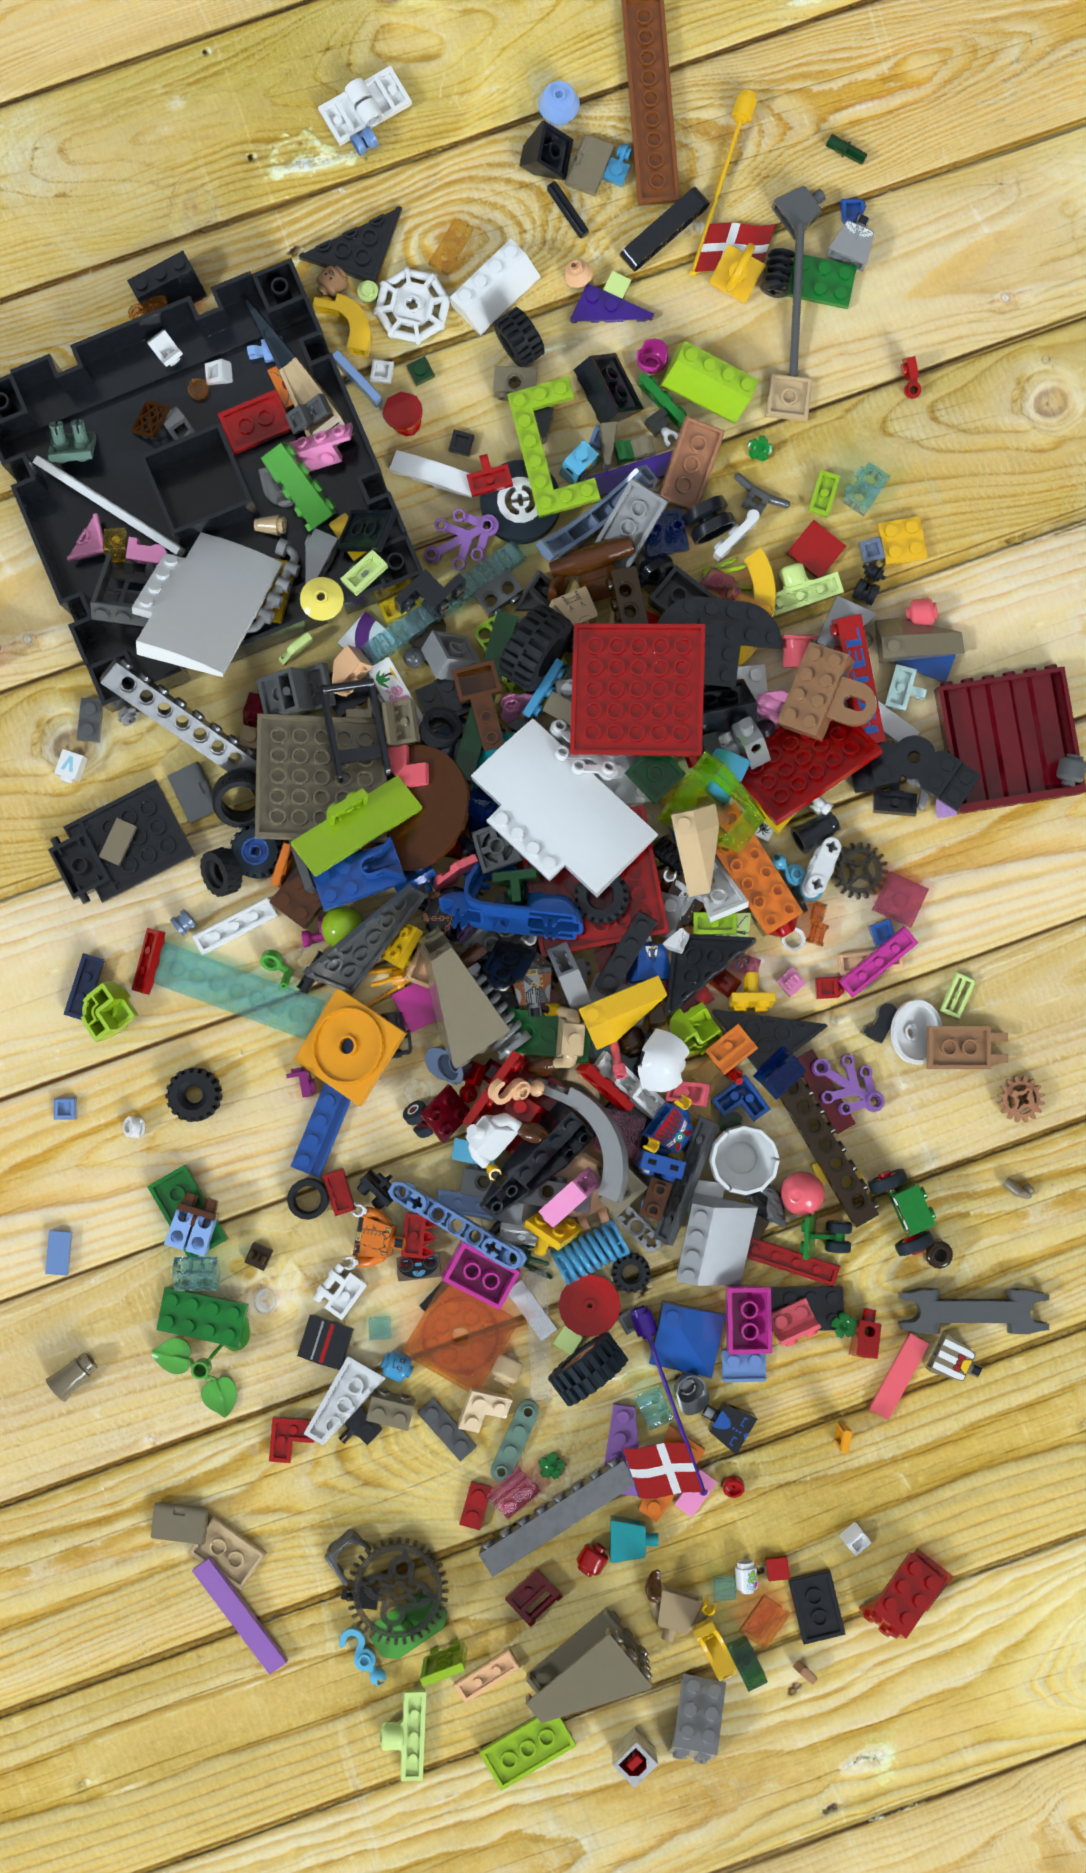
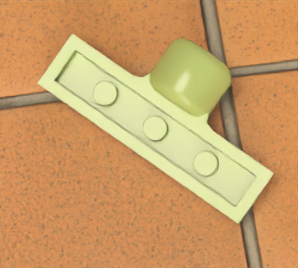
M801 563L791 564L782 568L779 576L783 590L776 592L774 616L844 593L838 572L815 580H809Z
M425 1689L404 1690L402 1719L398 1722H383L380 1727V1744L382 1749L401 1751V1781H423Z

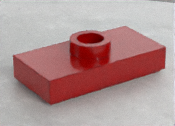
M344 1168L323 1174L322 1176L335 1216L356 1210Z

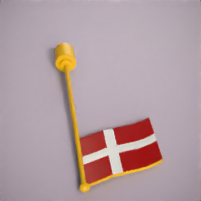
M741 90L740 94L737 95L731 117L737 123L696 257L692 269L689 270L690 276H695L697 273L714 272L728 244L744 252L746 246L749 243H753L755 250L751 257L762 263L765 260L775 224L763 226L740 223L710 224L740 127L751 122L755 111L757 95L751 90Z

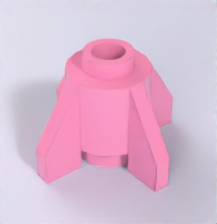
M784 689L767 691L763 695L758 694L756 698L758 715L762 720L773 721L775 730L778 728L777 720L789 693Z

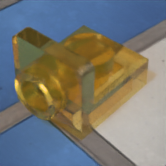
M126 527L104 529L103 551L105 557L107 553H112V562H125L127 560Z

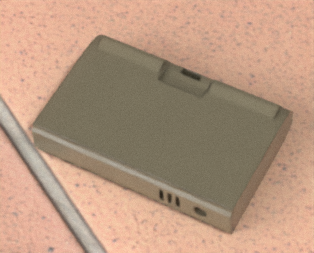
M584 134L564 184L595 197L615 146Z
M156 1502L153 1510L151 1538L205 1544L208 1508Z

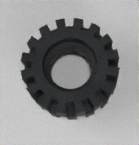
M662 837L653 847L654 856L665 867H669L670 871L675 873L677 870V874L680 876L683 873L678 847L671 840Z
M630 1252V1254L622 1258L617 1257V1261L612 1265L611 1274L613 1281L620 1290H624L626 1293H636L638 1290H643L644 1286L649 1283L648 1281L651 1276L650 1267L645 1258L638 1253ZM629 1264L636 1265L639 1269V1276L633 1281L626 1280L622 1274L624 1267Z

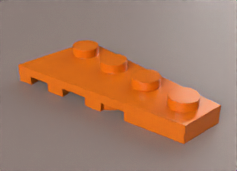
M669 1424L663 1443L684 1442L680 1431ZM687 1437L697 1464L705 1449ZM676 1494L657 1499L642 1498L638 1509L657 1523Z

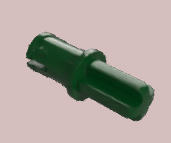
M833 133L826 143V147L841 154L842 158L846 156L860 165L867 158V153L852 146L851 141L846 142Z

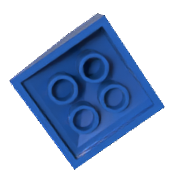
M662 1300L657 1331H655L653 1341L661 1366L712 1378L726 1314ZM651 1351L649 1364L656 1365Z

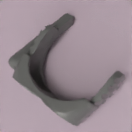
M352 1529L347 1530L340 1538L332 1542L327 1549V1554L324 1556L344 1586H347L350 1582L344 1575V1569L337 1562V1556L341 1549L351 1544H358L368 1551L372 1550L368 1542L363 1540Z

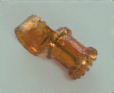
M815 901L810 916L812 927L809 937L805 939L806 942L811 944L815 942V945L824 946V935L826 930L829 929V925L822 923L825 916L824 913H826L824 909L827 910L825 908L827 904Z

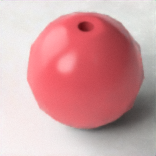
M798 1171L790 1174L780 1188L782 1204L788 1211L796 1215L807 1216L813 1214L821 1207L824 1201L825 1190L823 1183L817 1176L809 1172Z

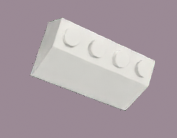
M510 239L450 297L451 307L481 336L495 320L501 317L540 279V275L526 253Z

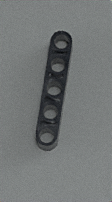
M693 187L621 251L620 257L634 272L637 271L698 218L710 205L709 200L697 187Z

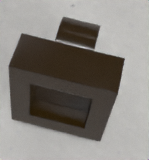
M253 1242L244 1263L264 1271L273 1250Z

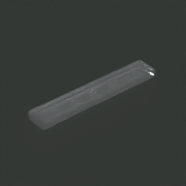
M547 1269L525 1270L531 1400H553L552 1384L548 1380V1376L551 1374Z

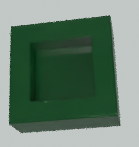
M425 356L406 365L416 386L435 378V374Z

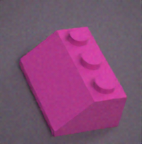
M725 1285L726 1350L728 1354L772 1353L771 1287Z

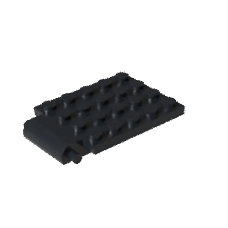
M156 779L65 825L63 828L69 839L61 842L58 836L50 839L53 847L48 849L73 900L80 898L83 905L91 901L88 894L94 891L97 892L101 902L105 903L196 856ZM116 818L138 827L120 866L99 857Z

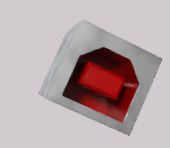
M635 1727L611 1749L613 1766L634 1788L658 1765L656 1748Z

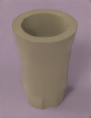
M84 1352L57 1373L48 1377L46 1383L60 1400L66 1402L72 1393L98 1367L95 1361Z

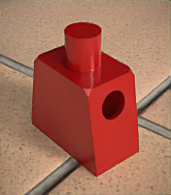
M529 1097L518 1101L511 1098L504 1106V1109L526 1122L533 1121L539 1123L549 1112Z
M863 1308L862 1320H857V1327L853 1328L856 1334L854 1337H851L848 1355L878 1359L882 1326L880 1323H875L876 1310ZM865 1328L869 1330L868 1335L865 1334Z

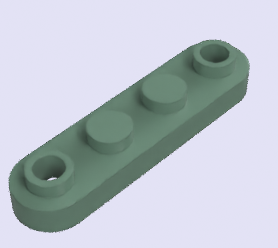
M525 1399L518 1405L491 1465V1476L498 1482H505L511 1477L539 1415V1407L531 1399ZM530 1408L532 1414L526 1415L524 1410ZM503 1468L506 1472L500 1475L497 1470Z

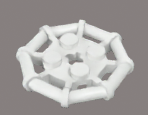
M407 266L389 279L380 282V290L373 313L379 318L389 338L406 340L420 345L425 339L446 328L445 321L451 303V296H448L436 273L433 272L431 274L414 270ZM410 278L423 280L426 282L424 284H419L411 282ZM404 279L407 281L401 288L395 289L392 287ZM431 285L439 297L433 298L429 293L428 288ZM390 292L392 294L390 305H385L387 293ZM415 300L418 307L411 310L407 303ZM441 304L437 319L432 315L434 306ZM392 312L397 320L394 325H392L385 313ZM428 321L433 323L432 326L419 333L418 327L424 326ZM401 325L412 327L415 334L398 329Z

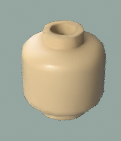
M507 1352L506 1355H498L491 1370L494 1380L506 1386H509L510 1383L515 1384L523 1369V1364L518 1361L519 1356L511 1352Z

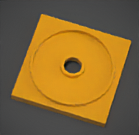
M336 989L293 1060L358 1106H363L407 1033L349 993ZM347 1038H350L354 1043V1048L349 1054H345L342 1050V1043Z

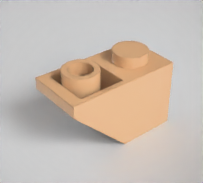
M346 645L334 659L332 684L362 680L367 676L373 665L359 648ZM353 690L333 693L347 697Z

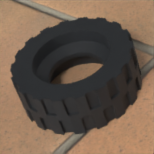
M224 847L205 852L200 860V869L207 889L217 897H223L239 891L243 875L241 866L234 853Z

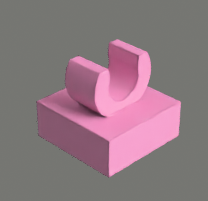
M790 967L776 980L789 997L807 983L793 967Z

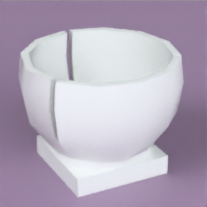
M742 1124L727 1128L726 1132L723 1131L712 1144L709 1163L714 1179L726 1191L749 1195L764 1190L776 1177L780 1160L774 1157H780L775 1141L761 1128Z

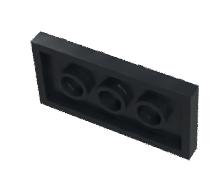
M843 1286L771 1287V1312L805 1297L815 1319L822 1327L817 1331L837 1329L831 1326V1321L836 1317L839 1318V1313L844 1312Z

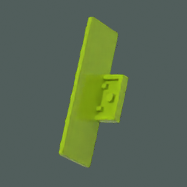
M396 776L368 794L362 788L359 791L350 792L346 799L341 802H334L326 811V820L291 841V846L316 877L420 812L422 806L400 777Z

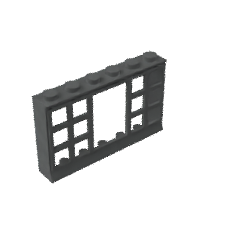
M107 553L90 602L92 620L145 627L149 618L132 614L133 604L124 603L126 595L139 596L141 591L128 590L130 582L146 585L155 570V564L148 562L145 573L134 572V562L131 559H127L124 563V570L113 569L112 553ZM110 579L125 581L123 589L107 587ZM105 592L121 594L119 601L103 600Z

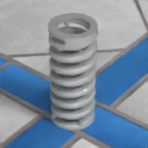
M477 962L469 967L468 971L480 986L487 978L484 973L479 976L477 975L480 972V965ZM488 983L482 986L481 989L487 995L493 990V987ZM495 992L487 998L494 1005L501 998V994ZM503 1001L495 1005L494 1008L500 1015L508 1007V1004ZM508 1011L501 1015V1018L507 1024L513 1019L515 1013ZM520 1020L508 1024L507 1026L511 1031L507 1033L504 1039L496 1041L492 1045V1049L500 1054V1060L531 1038L527 1030L514 1034L522 1025Z

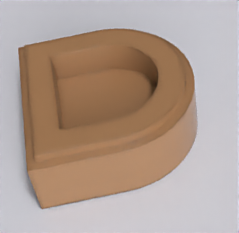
M797 1660L793 1668L813 1685L817 1680V1676L800 1660Z

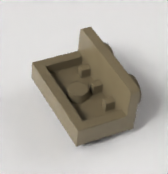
M409 698L395 702H382V717L385 724L384 734L387 744L400 746L420 742L415 699Z
M385 1388L375 1389L366 1421L408 1431L416 1399L404 1393H391L390 1390Z

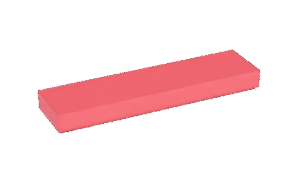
M910 1332L908 1333L874 1396L869 1410L889 1420L928 1348V1342Z

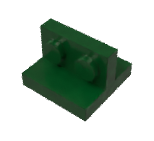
M641 756L625 772L626 776L653 804H656L686 775L670 756Z
M536 868L492 873L494 883L500 887L508 886V897L516 905H526L527 903L526 884L543 882V876Z

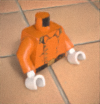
M359 1202L354 1203L355 1206L360 1207L358 1212L351 1211L354 1216L359 1217L353 1256L356 1258L344 1256V1260L350 1259L351 1261L349 1266H343L344 1269L351 1270L355 1266L357 1268L372 1267L384 1262L386 1257L392 1256L393 1248L404 1250L406 1237L396 1236L397 1226L392 1224V1219L381 1209L369 1206L364 1208Z

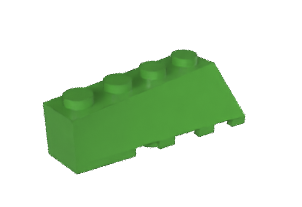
M282 442L261 459L275 481L283 484L282 492L287 499L294 501L295 512L299 517L306 519L307 524L304 526L310 532L337 513L334 509L336 505L330 497L326 498L323 494V487L318 480L312 479L308 466L303 461L300 462L296 457L297 452L290 443Z

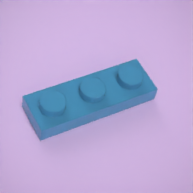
M556 658L522 714L531 719H534L535 716H540L545 700L549 698L552 691L555 692L556 690L554 687L557 680L561 681L566 675L567 664Z

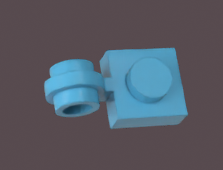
M629 144L619 145L616 154L619 160L610 158L603 174L604 181L619 187L623 186L630 169V165L624 163V160H629L632 153V148L629 147Z

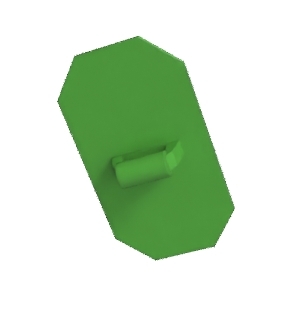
M418 1592L374 1623L370 1639L382 1657L400 1659L444 1628L448 1612L436 1594Z

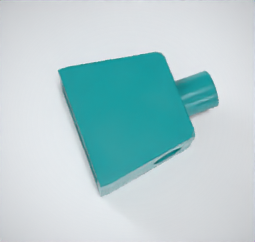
M610 1515L611 1563L645 1558L646 1546H658V1533H646L644 1521Z

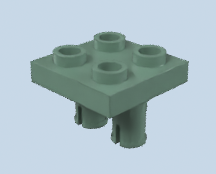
M77 419L71 421L73 433L64 432L62 421H58V425H56V421L49 424L52 433L48 451L49 463H65L74 460L84 462L93 458L97 439L95 431H86L83 419H79V424Z

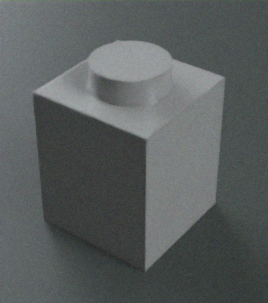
M177 406L169 411L163 425L174 440L195 433Z

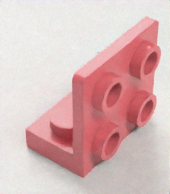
M805 1297L772 1312V1330L781 1346H791L798 1342V1338L806 1336V1338L818 1333V1329L822 1328L815 1319Z

